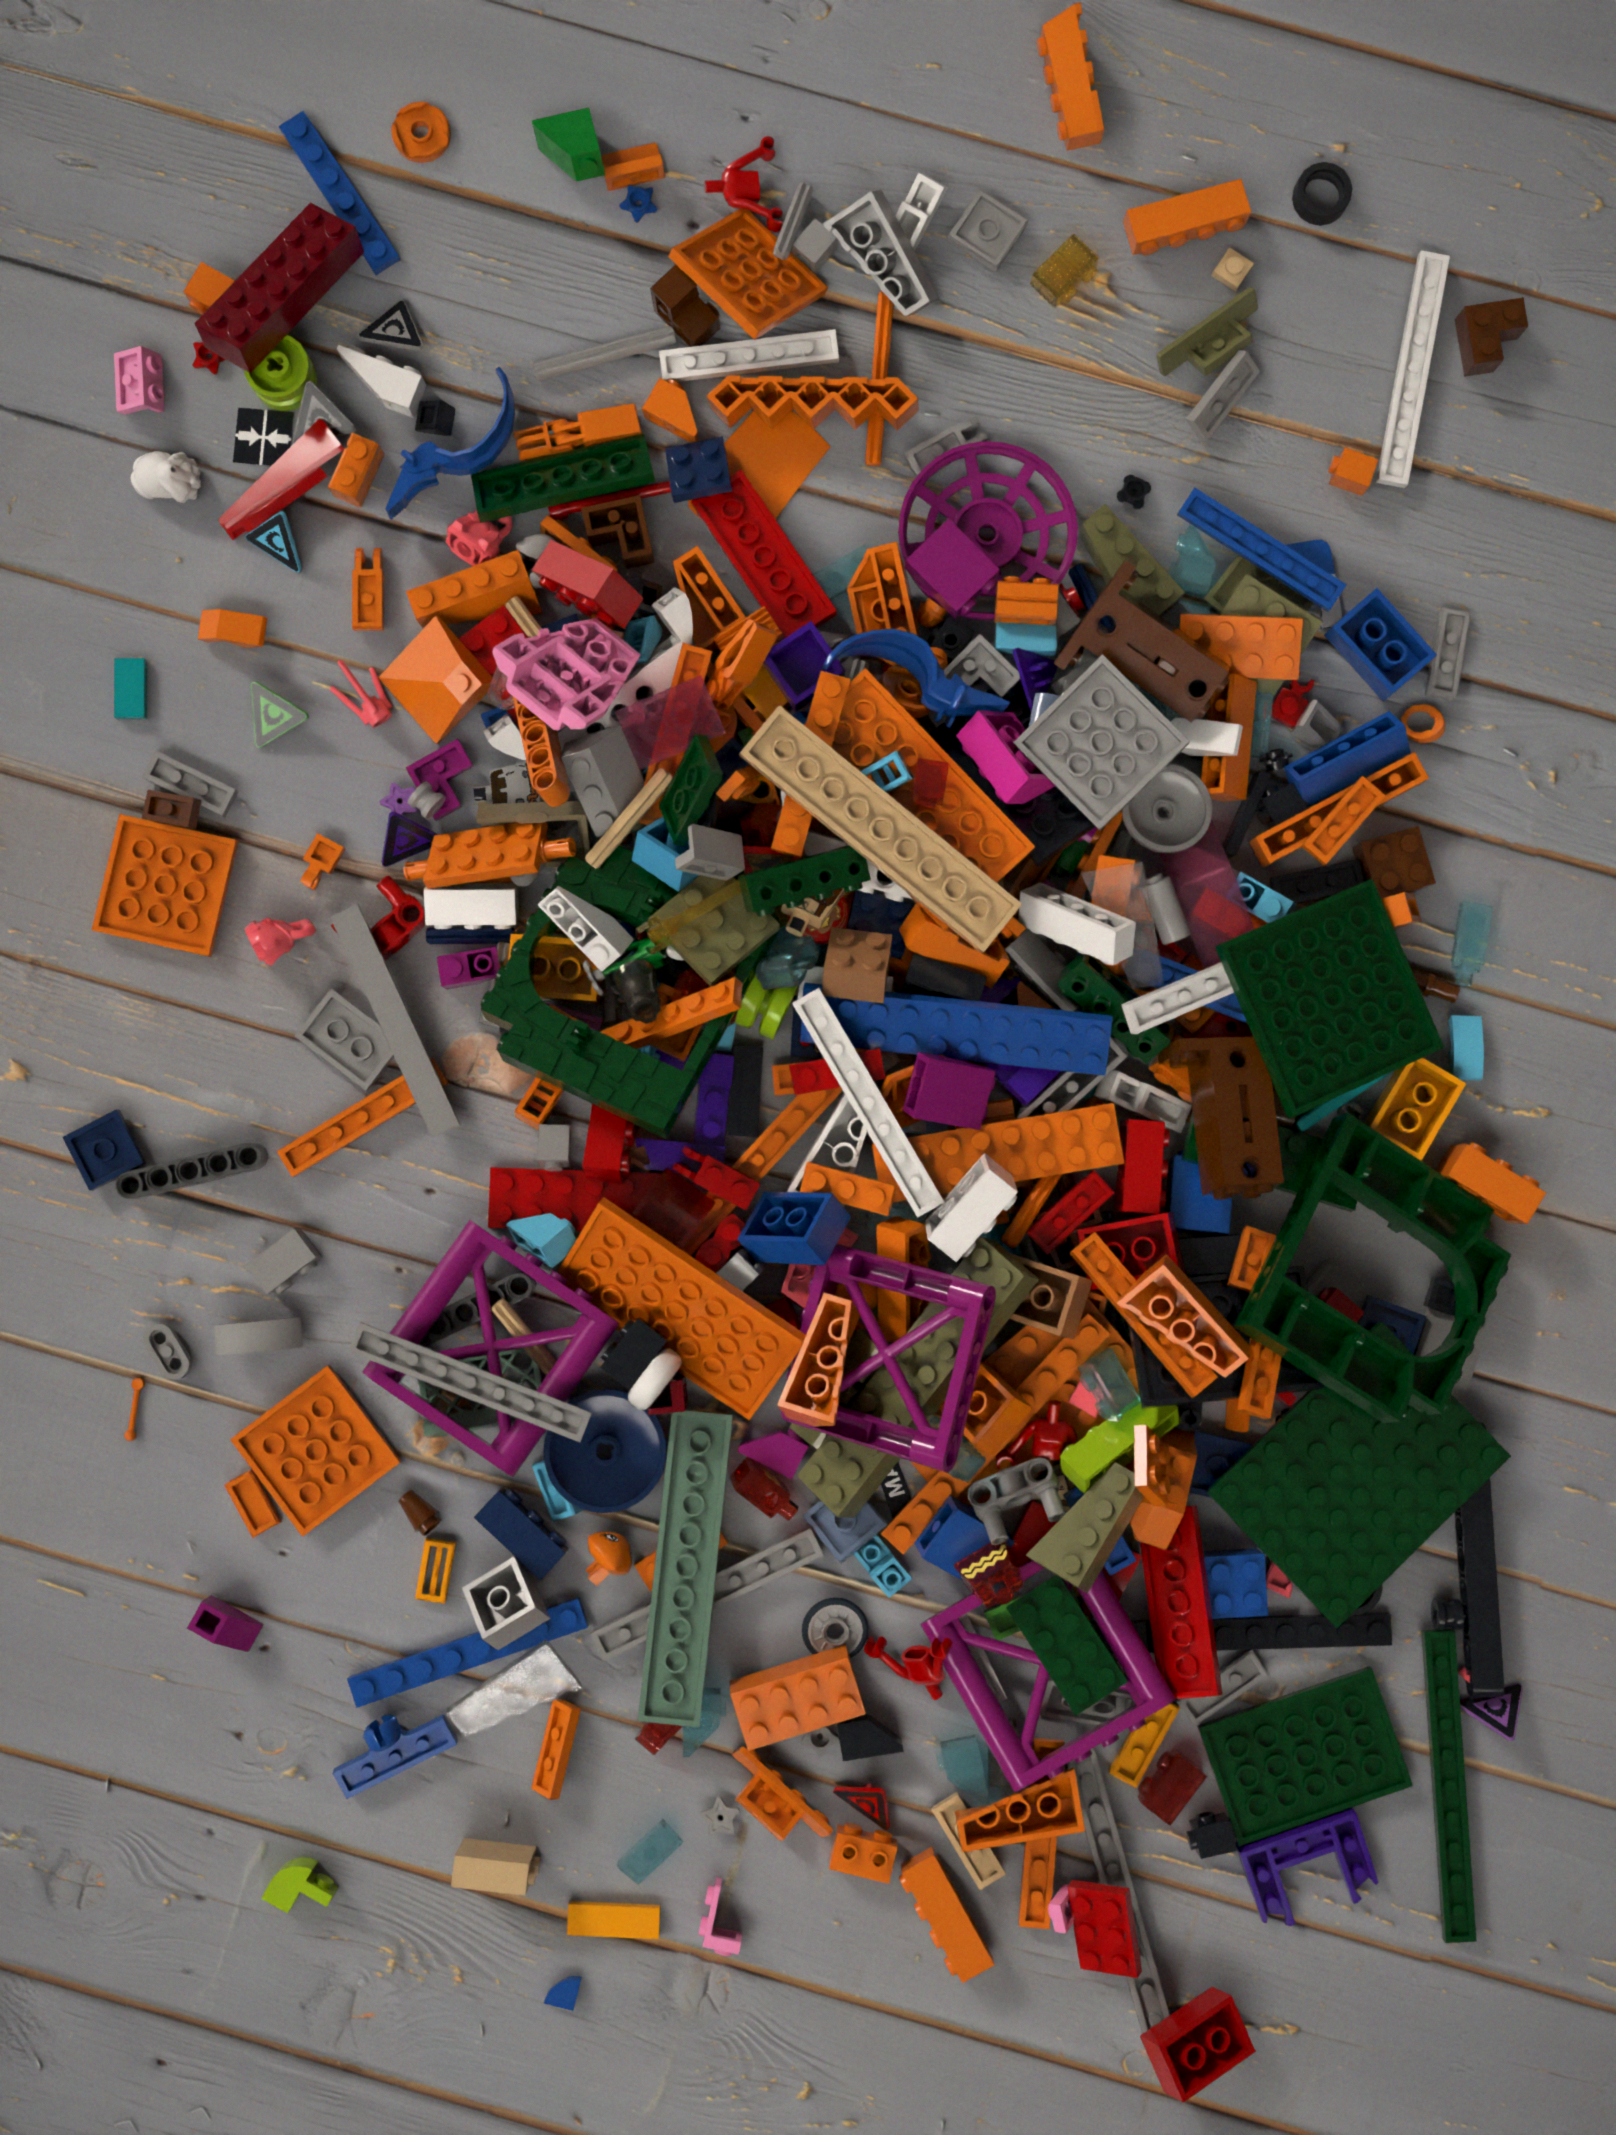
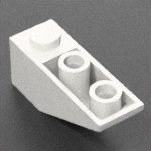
M340 345L337 346V351L342 360L387 409L412 418L415 417L419 402L426 388L425 381L417 369L410 366L400 368L393 365L391 360L383 356L370 357L365 355L362 349L349 345L348 348Z
M557 886L537 904L601 972L619 958L634 940L612 916L560 886Z

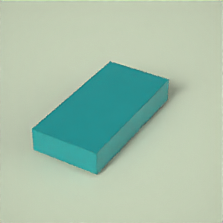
M114 658V718L117 720L147 719V660L145 658Z

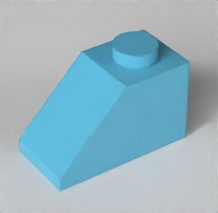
M551 1213L512 1220L506 1224L519 1247L551 1268L567 1256L576 1241L574 1236L576 1231L573 1225L567 1219L563 1218L561 1220Z

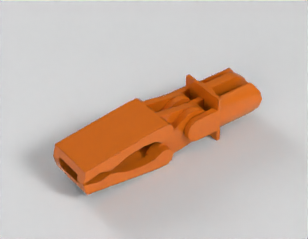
M633 403L578 413V422H568L566 419L550 422L543 420L544 425L513 431L514 438L517 440L516 448L520 451L518 454L519 461L571 451L580 444L588 447L643 434L638 419L637 407ZM552 430L553 434L549 435L548 431ZM551 443H556V446L552 447Z
M748 619L716 659V668L701 691L691 731L707 735L708 737L723 715L731 716L728 709L746 686L752 684L778 635L775 629Z

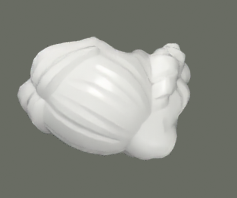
M154 451L140 456L134 462V472H132L130 477L137 493L147 499L174 498L179 503H185L188 499L195 500L198 489L201 487L200 471L195 460L189 459L183 452L170 455L166 452Z

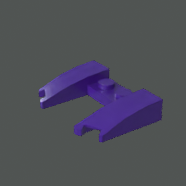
M1014 976L1012 981L999 977L992 989L984 985L980 1001L1000 1004L1018 986V983L1023 980L1017 976ZM980 1062L996 1071L995 1078L1025 1107L1061 1072L1059 1070Z
M658 1049L655 1051L656 1054L660 1055V1061L680 1070H683L691 1054L689 1052L686 1060L681 1062ZM712 1054L697 1082L698 1092L693 1143L635 1138L636 1147L644 1146L650 1161L649 1164L644 1165L645 1169L677 1172L672 1168L675 1162L697 1172L702 1163L685 1156L682 1152L685 1145L705 1156L708 1154L724 1163L726 1146H724L729 1088L732 1086L734 1056Z
M1353 1807L1242 1846L1235 1842L1246 1879L1263 1923H1267V1913L1284 1915L1285 1925H1295L1278 1871L1331 1852L1335 1854L1353 1904L1358 1903L1362 1899L1355 1890L1368 1878L1375 1885L1379 1883L1357 1814Z

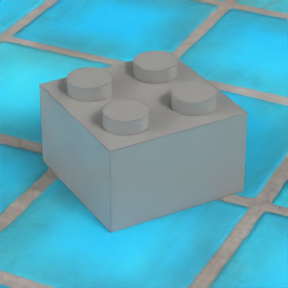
M515 1556L462 1588L482 1640L497 1650L551 1619L531 1571Z

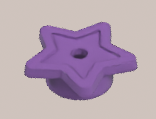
M393 782L390 786V794L381 799L380 804L391 809V812H396L400 815L417 813V808H412L407 804L416 788L402 789ZM399 798L403 800L401 804L397 803Z

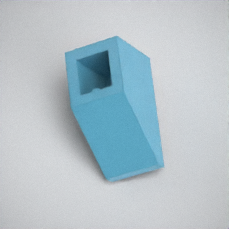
M1243 872L1239 873L1225 897L1267 923L1291 914L1297 905L1294 901Z

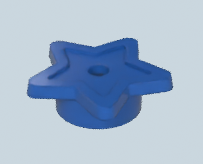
M629 185L627 197L619 204V207L622 210L631 212L636 223L640 221L644 214L656 213L657 208L651 201L653 188L644 189ZM637 201L642 202L640 205L636 204Z

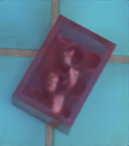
M701 675L615 712L639 770L686 751L695 733L707 735L709 741L726 733Z

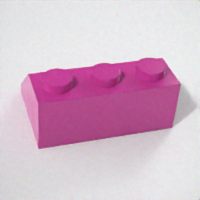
M978 710L956 737L962 743L963 751L973 758L978 765L980 774L989 780L995 788L996 796L1006 804H1024L1055 787L1034 763L1014 745L1013 742L1026 730L1016 715L1012 712Z

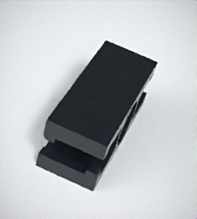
M914 953L901 992L980 1001L987 976Z

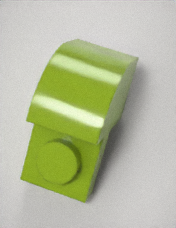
M299 1857L288 1861L279 1869L270 1881L261 1899L288 1914L301 1893L327 1907L339 1887L334 1884V1881L329 1876L322 1873L317 1875L313 1872L319 1862L318 1860Z

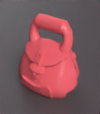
M476 509L474 513H468L466 516L456 519L454 523L448 526L445 542L450 547L451 552L472 566L494 559L499 555V544L512 530V516L497 519L499 523L504 525L503 528L498 529L490 521L480 523Z
M266 918L261 922L255 920L244 931L259 961H264L272 966L281 955L291 951L290 949L294 946V940L313 935L315 927L309 919L286 923L282 920Z

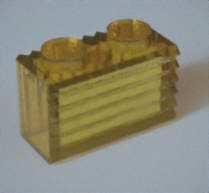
M1073 233L1032 274L1030 285L1053 308H1056L1061 302L1066 305L1076 295L1077 290L1075 288L1082 281L1085 284L1089 283L1097 274L1098 269L1096 267L1099 257Z

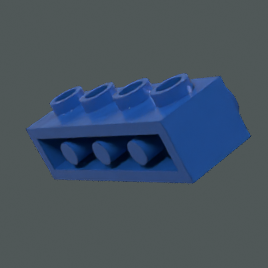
M1390 711L1380 715L1285 766L1284 770L1288 785L1294 783L1307 808L1356 782L1361 776L1366 777L1411 753L1405 725Z

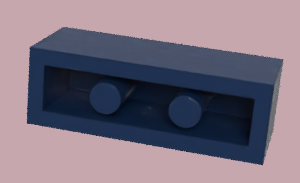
M502 1487L474 1518L541 1581L568 1551L569 1548L565 1545L567 1541L558 1531L553 1530L551 1532L543 1525L545 1522L544 1518L534 1509L528 1511L521 1504L523 1499L517 1492L511 1488L506 1490Z

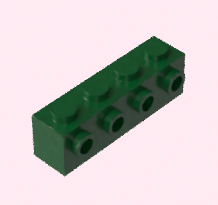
M847 845L738 875V880L746 911L757 912V916L760 917L775 913V907L786 904L787 908L804 905V899L815 896L816 900L834 896L833 890L844 888L845 892L863 888L862 882L871 880L866 859L851 846Z
M1080 953L1061 970L1057 982L1061 992L1066 997L1073 998L1081 1005L1084 1013L1113 1016L1111 1037L1120 1040L1133 1057H1139L1147 1064L1172 1042L1174 1027L1168 1021L1138 1034L1130 1033L1121 1004L1140 996L1099 959Z

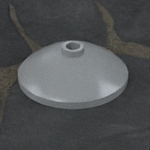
M1168 764L1121 812L1128 832L1142 846L1155 852L1176 853L1192 847L1206 833L1212 817V802L1206 786L1197 775L1182 766ZM1164 810L1167 817H1159L1157 811Z

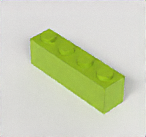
M1138 1393L1123 1408L1115 1409L1101 1425L1089 1429L1085 1437L1079 1442L1070 1444L1064 1449L1060 1456L1062 1473L1085 1494L1115 1462L1124 1467L1134 1459V1426L1147 1425L1160 1439L1179 1424L1178 1407L1173 1405L1142 1409L1140 1394Z

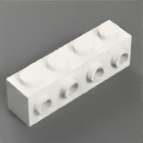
M1041 882L1020 891L1019 902L1022 905L1019 908L1018 921L1024 927L1030 929L1031 932L1049 937L1058 944L1072 947L1081 954L1100 959L1102 963L1107 965H1116L1133 956L1135 921Z

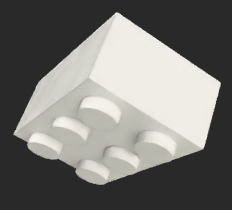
M984 1153L945 1197L944 1203L940 1204L925 1220L927 1239L955 1262L962 1256L967 1257L974 1250L976 1239L982 1233L987 1234L997 1222V1219H995L1003 1209L1007 1211L1015 1203L1018 1191L1013 1175Z

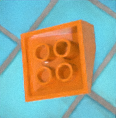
M435 616L378 677L436 744H439L497 683L439 616Z

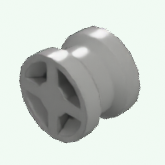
M425 781L412 793L407 804L412 808H418L421 811V816L428 820L441 808L446 797L441 793L434 792L432 785Z

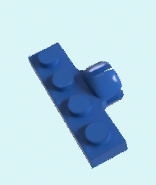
M443 1714L409 1731L402 1729L397 1718L393 1715L382 1716L381 1718L384 1723L381 1725L377 1719L365 1728L363 1735L369 1750L334 1768L332 1773L346 1799L456 1746L458 1739L445 1715Z

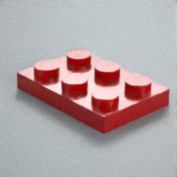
M1071 1880L1067 1888L1080 1969L1138 1978L1142 1972L1130 1888Z

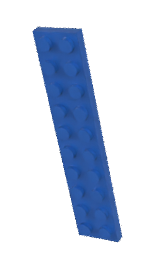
M805 983L803 997L817 988H820L822 992L823 984ZM885 991L884 1003L824 996L854 1048L869 1050L880 1048V1051L917 1055L918 1052L944 1055L945 1057L959 1060L1106 1076L1113 1016L888 991ZM801 1020L800 1042L815 1043Z

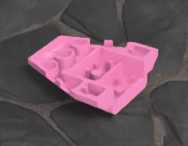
M597 618L564 624L562 631L549 633L548 628L540 629L537 636L525 638L523 633L516 634L493 648L492 653L497 666L507 676L506 688L508 693L553 730H560L565 726H568L570 729H585L602 718L641 655Z

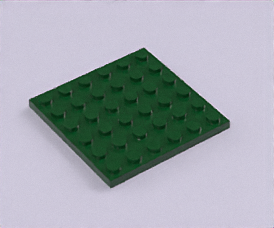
M1373 879L1215 946L1288 1118L1302 1114L1444 1048Z

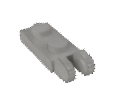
M978 417L970 418L958 426L955 424L906 451L904 457L915 476L917 477L922 469L936 457L952 448L968 443L989 441L990 438L985 432L967 442L963 436L980 425Z

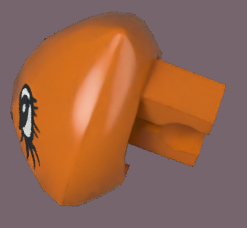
M609 1531L596 1532L588 1536V1551L595 1560L586 1569V1572L589 1574L588 1579L593 1584L598 1586L609 1574L626 1575L629 1573L632 1566V1552L626 1537Z

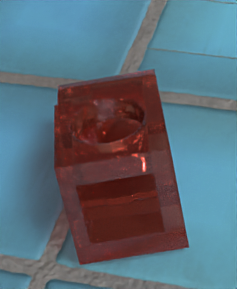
M647 1722L636 1735L635 1740L652 1755H655L682 1726Z

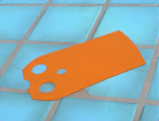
M753 410L725 442L730 476L742 470L775 520L831 447L815 429L813 430L803 418L793 411L771 429ZM688 500V507L700 518L692 506L691 500Z

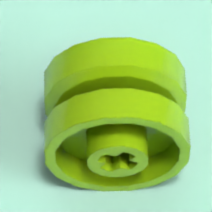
M286 335L251 373L244 370L247 381L259 399L271 409L279 411H290L300 408L306 382L312 381L316 386L318 382L316 368L301 343L289 335Z
M762 963L741 1001V1009L738 1010L734 1023L749 1029L755 1024L759 1014H762L763 1017L758 1028L759 1034L774 1040L793 1000L800 979L786 973L781 976L774 989L772 985L776 977V970Z

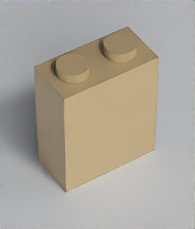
M464 1838L454 1856L451 1887L525 1896L529 1886L535 1885L536 1876L539 1874L541 1858L535 1857L537 1846Z

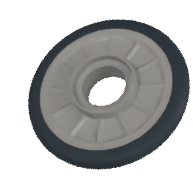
M835 1597L824 1599L816 1603L807 1612L802 1624L803 1641L812 1654L846 1644L851 1659L861 1651L868 1637L866 1616L860 1607L850 1600ZM832 1623H839L844 1628L843 1633L838 1637H831L826 1632L828 1626Z

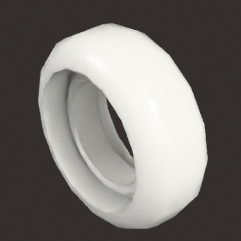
M670 1348L660 1350L628 1393L629 1402L639 1410L648 1409L682 1364L681 1357Z

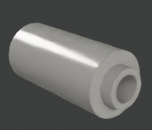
M1162 873L1146 878V885L1142 886L1141 889L1162 944H1169L1189 936L1191 931L1170 876L1163 877Z

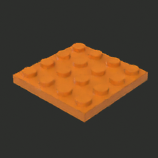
M746 209L735 211L674 246L668 256L754 340L823 297L829 288L791 251L786 260L776 258L773 251L778 238Z
M119 814L91 930L212 957L239 841Z
M327 1365L230 1439L302 1537L402 1462L331 1365Z

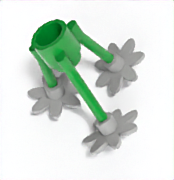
M649 935L640 941L631 943L622 955L626 951L636 949L635 954L625 959L620 956L602 972L599 969L593 970L588 960H585L583 967L587 973V978L592 981L593 989L600 996H604L599 981L606 979V975L619 971L620 968L638 960L642 966L649 965L650 967L632 984H627L625 981L621 984L614 978L611 990L619 995L618 1001L620 1003L626 1002L631 1010H634L635 1007L641 1008V1003L636 999L638 997V993H636L637 988L655 970L664 966L662 959L667 957L663 943L656 936L651 937Z

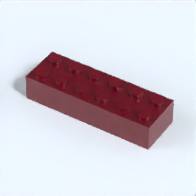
M310 202L194 323L205 348L251 373L364 253L356 227Z

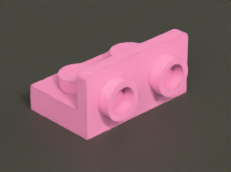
M143 346L114 353L117 412L124 415L145 409H150L157 413L164 412L163 363L161 354Z

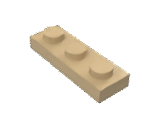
M958 1792L953 1793L931 1807L932 1812L979 1890L1006 1875L992 1848L962 1852L955 1811L968 1808Z

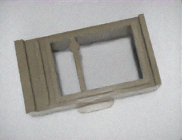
M566 801L557 807H551L546 802L505 804L479 802L476 821L477 824L481 823V828L509 824L510 822L523 824L577 820L580 843H576L577 851L574 857L587 862L585 856L593 848L591 824L580 801ZM568 857L552 859L545 867H559L561 863L565 864Z

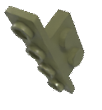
M1249 287L1242 293L1237 294L1231 301L1212 312L1206 319L1187 330L1185 334L1171 344L1166 345L1156 355L1160 373L1166 376L1184 362L1189 361L1204 376H1207L1232 358L1238 350H1243L1253 342L1252 334L1240 322L1257 311L1256 290L1253 287Z

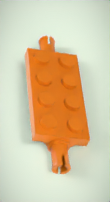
M516 822L434 835L427 860L406 862L403 871L407 881L423 879L428 889L539 872L540 864L550 863L552 859L576 856V843L573 837L548 841L546 837L548 825L546 822L523 824Z

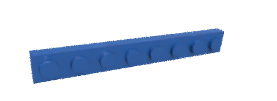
M580 1597L546 1608L551 1619L499 1650L482 1640L478 1631L351 1675L347 1678L356 1708L586 1629L589 1624Z

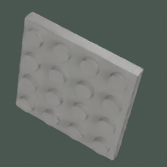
M1102 654L1013 743L1101 831L1190 741Z

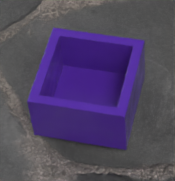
M812 621L774 645L763 663L764 668L795 712L812 702L820 671L842 677L846 675V670L839 660L834 661L827 670L822 668L832 650Z

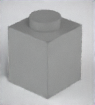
M814 218L793 243L792 253L816 274L837 250L838 239L822 223Z
M539 1124V1166L545 1167L546 1171L553 1172L562 1171L563 1167H570V1125Z

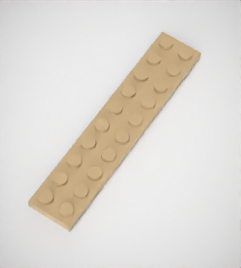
M780 705L740 752L739 756L980 953L985 952L1022 905L1021 902Z

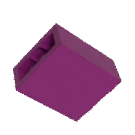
M949 518L905 560L904 567L954 619L960 613L964 616L967 615L977 604L975 599L982 592L987 595L997 585L998 580L996 578L1000 571Z
M918 1052L903 1111L915 1119L980 1130L982 1121H984L987 1115L986 1105L989 1094L995 1086L996 1071L980 1063Z

